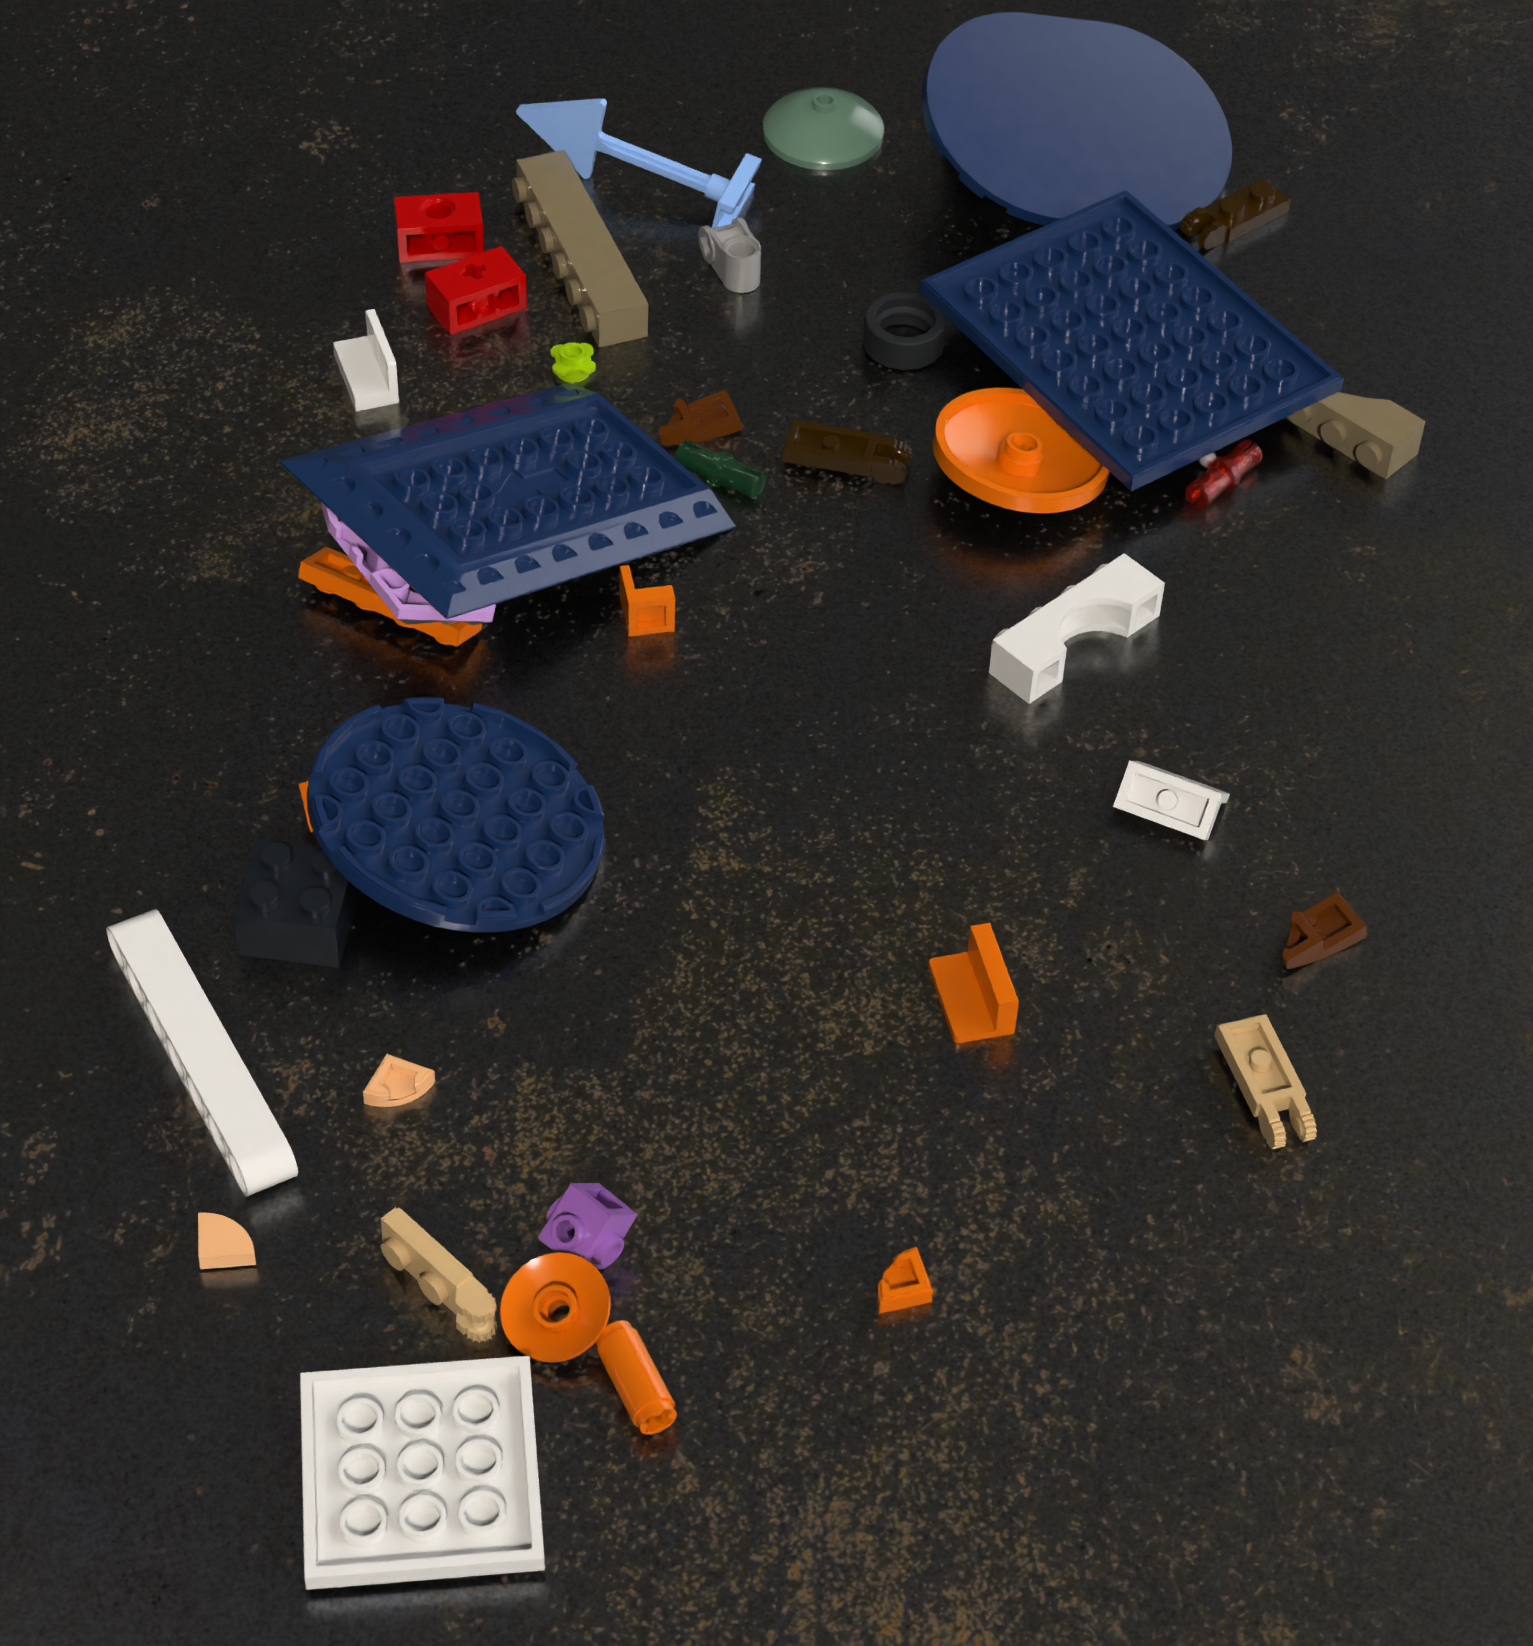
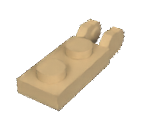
M1263 1014L1217 1025L1214 1037L1253 1116H1258L1260 1131L1269 1147L1276 1149L1284 1147L1286 1144L1285 1127L1278 1114V1111L1286 1109L1289 1110L1291 1125L1294 1131H1296L1299 1140L1305 1142L1316 1139L1317 1125L1313 1114H1311V1109L1305 1100L1306 1092L1267 1015Z
M395 1207L381 1218V1250L387 1261L395 1269L402 1271L405 1268L415 1277L422 1292L432 1303L440 1305L443 1302L456 1314V1329L463 1335L467 1334V1339L470 1338L473 1342L478 1341L479 1343L492 1339V1335H495V1330L497 1329L496 1303L492 1293L489 1294L488 1289L473 1277V1273L400 1207L398 1209Z

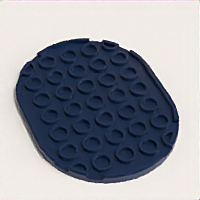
M1021 12L983 15L967 21L949 33L935 51L924 74L921 94L922 111L929 135L940 156H946L953 167L959 172L958 178L980 198L986 196L1007 208L1006 213L1028 222L1046 226L1127 190L1174 231L1180 228L1179 225H1181L1183 217L1190 211L1192 212L1198 207L1204 208L1216 200L1225 186L1230 173L1232 162L1230 131L1222 108L1206 82L1174 51L1159 41L1124 26L1101 21Z

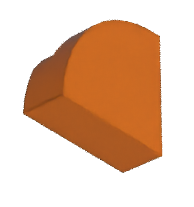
M917 1247L898 1254L893 1259V1263L883 1273L877 1290L879 1314L932 1302L933 1289Z

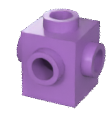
M570 1183L564 1195L558 1198L549 1208L546 1215L547 1223L538 1239L553 1250V1253L575 1254L592 1263L597 1269H605L621 1254L624 1248L623 1238L638 1214L599 1183Z

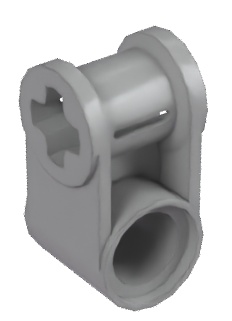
M738 217L732 220V224L716 228L706 225L699 228L698 238L702 255L705 261L715 270L724 286L728 290L738 293L755 290L761 281V245L750 232L745 220L742 217Z

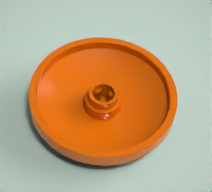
M986 388L965 393L950 401L937 418L932 438V448L940 468L960 488L990 504L1027 513L1064 512L1079 508L1094 500L1107 483L1110 471L1023 389Z

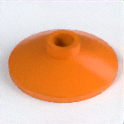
M563 1252L541 1255L524 1264L509 1280L500 1305L503 1330L511 1344L523 1355L530 1356L533 1360L555 1363L573 1359L587 1351L603 1333L610 1315V1292L602 1274L586 1259L575 1254ZM558 1307H569V1313L564 1319L558 1322L553 1321V1312Z

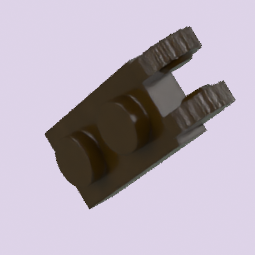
M1262 178L1204 208L1198 207L1192 212L1190 211L1183 217L1181 225H1179L1180 230L1189 237L1191 235L1194 236L1195 233H1200L1197 243L1203 249L1208 250L1224 242L1230 243L1283 216L1289 211L1291 199Z
M794 419L791 422L782 449V462L867 477L871 475L878 483L897 485L905 481L908 471L905 465L910 463L913 452L912 448L909 447L910 444L908 445L901 440L896 441V439L880 437L876 433Z

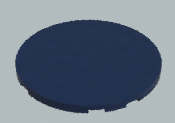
M421 697L404 699L403 704L385 708L376 705L363 710L344 721L323 742L316 755L308 781L307 810L310 824L318 843L335 868L356 888L379 904L403 916L436 927L467 932H501L525 928L546 921L567 909L585 892L597 871L605 846L602 822L604 813L594 786L592 784L587 785L584 778L576 770L577 762L555 741L528 723L497 709L473 703L470 708L445 704L444 698Z

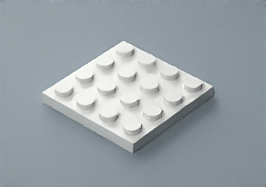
M530 1356L300 1373L304 1575L306 1590L545 1570Z

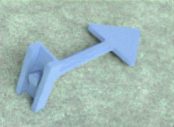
M603 98L521 104L516 110L517 115L556 152L565 151L575 171L584 179L590 178L593 172L596 153L600 151L705 193L704 197L718 202L712 228L732 224V220L739 217L755 187L751 180L757 172L762 159L748 153L745 154L732 179L729 180L714 173L712 176L604 134L601 129L607 101Z

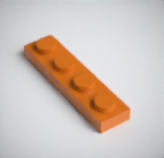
M327 546L300 562L299 579L315 585L318 590L324 593L336 594L355 602V605L363 610L375 611L394 619L402 627L415 628L431 635L441 644L457 647L482 629V624L471 625L463 621L452 625H445L442 622L408 625L398 620L348 555Z

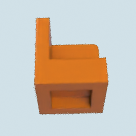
M619 566V595L628 637L674 632L675 595L672 585L635 589L630 566Z

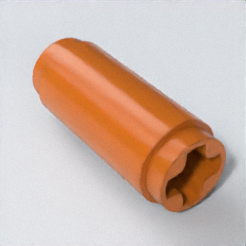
M616 1321L607 1325L596 1341L598 1346L597 1352L635 1426L639 1427L643 1434L647 1435L665 1430L677 1417L674 1409L675 1403L638 1331L632 1328L628 1321Z

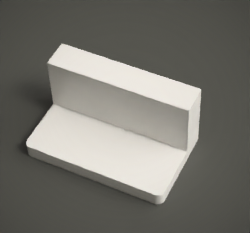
M375 309L365 310L367 336L333 342L334 356L356 411L399 403L396 361Z
M1129 760L1113 807L1197 838L1208 840L1221 803H1227L1230 794L1147 763Z

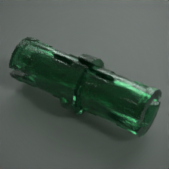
M685 439L684 443H681L677 449L675 459L689 471L706 478L710 485L729 487L751 499H756L757 495H760L764 489L766 473L741 464L734 460L730 453L711 451L689 439Z

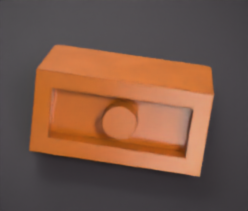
M985 923L970 926L967 952L934 957L929 960L928 965L955 1043H965L1014 1034L1019 1000L991 924Z

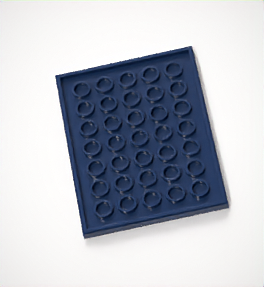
M1127 190L925 278L920 283V293L934 304L959 330L1131 492L1341 391L1344 378Z

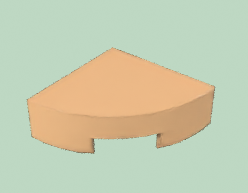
M386 1054L363 1091L364 1104L376 1107H394L412 1102L424 1095L435 1083V1072L429 1068Z
M198 1213V1259L200 1269L256 1265L252 1240L241 1225L223 1215Z

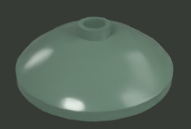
M814 87L792 92L776 101L767 110L763 119V137L770 150L786 162L813 170H839L861 164L879 150L884 136V123L878 111L858 95L836 88Z

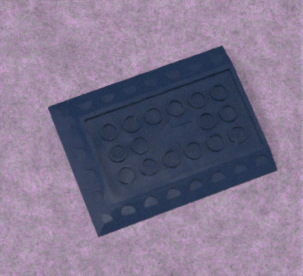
M565 383L280 460V463L445 619L469 613L736 527L706 484L599 393L571 383Z

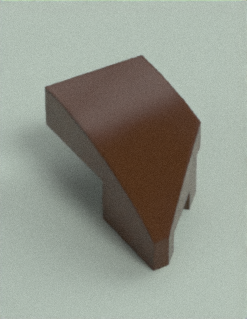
M726 389L687 405L684 399L678 398L673 405L675 413L667 426L661 425L658 435L662 445H683L723 437L743 430L740 417Z
M1337 891L1301 913L1293 911L1290 921L1289 938L1282 955L1283 964L1287 969H1292L1333 955L1366 938L1367 926Z

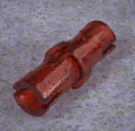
M1243 440L1226 456H1219L1212 460L1208 465L1207 471L1186 487V496L1189 502L1193 505L1204 496L1197 503L1196 507L1198 509H1205L1225 490L1228 492L1234 490L1240 484L1241 477L1262 461L1260 448L1254 444L1244 453V450L1251 445L1252 441Z

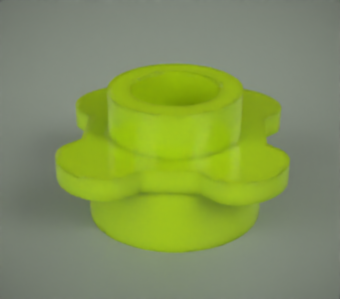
M574 342L553 346L550 350L551 357L555 358V363L552 366L553 372L565 382L577 383L584 381L596 369L595 362L591 360V356L594 353L593 347L587 343L579 344Z

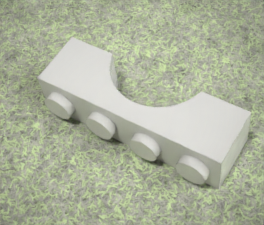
M1125 553L1108 564L1100 565L1092 575L1077 585H1070L1060 596L1045 606L1035 608L1024 620L1010 629L1006 628L1000 631L991 644L989 673L1028 704L1032 703L1062 682L1067 652L1064 644L1066 640L1077 634L1091 631L1110 632L1128 638L1159 617L1165 583Z

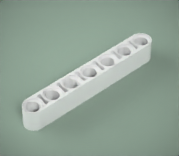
M153 909L108 926L106 928L107 937L118 965L243 1194L247 1197L298 1176L297 1164L287 1139L159 911Z

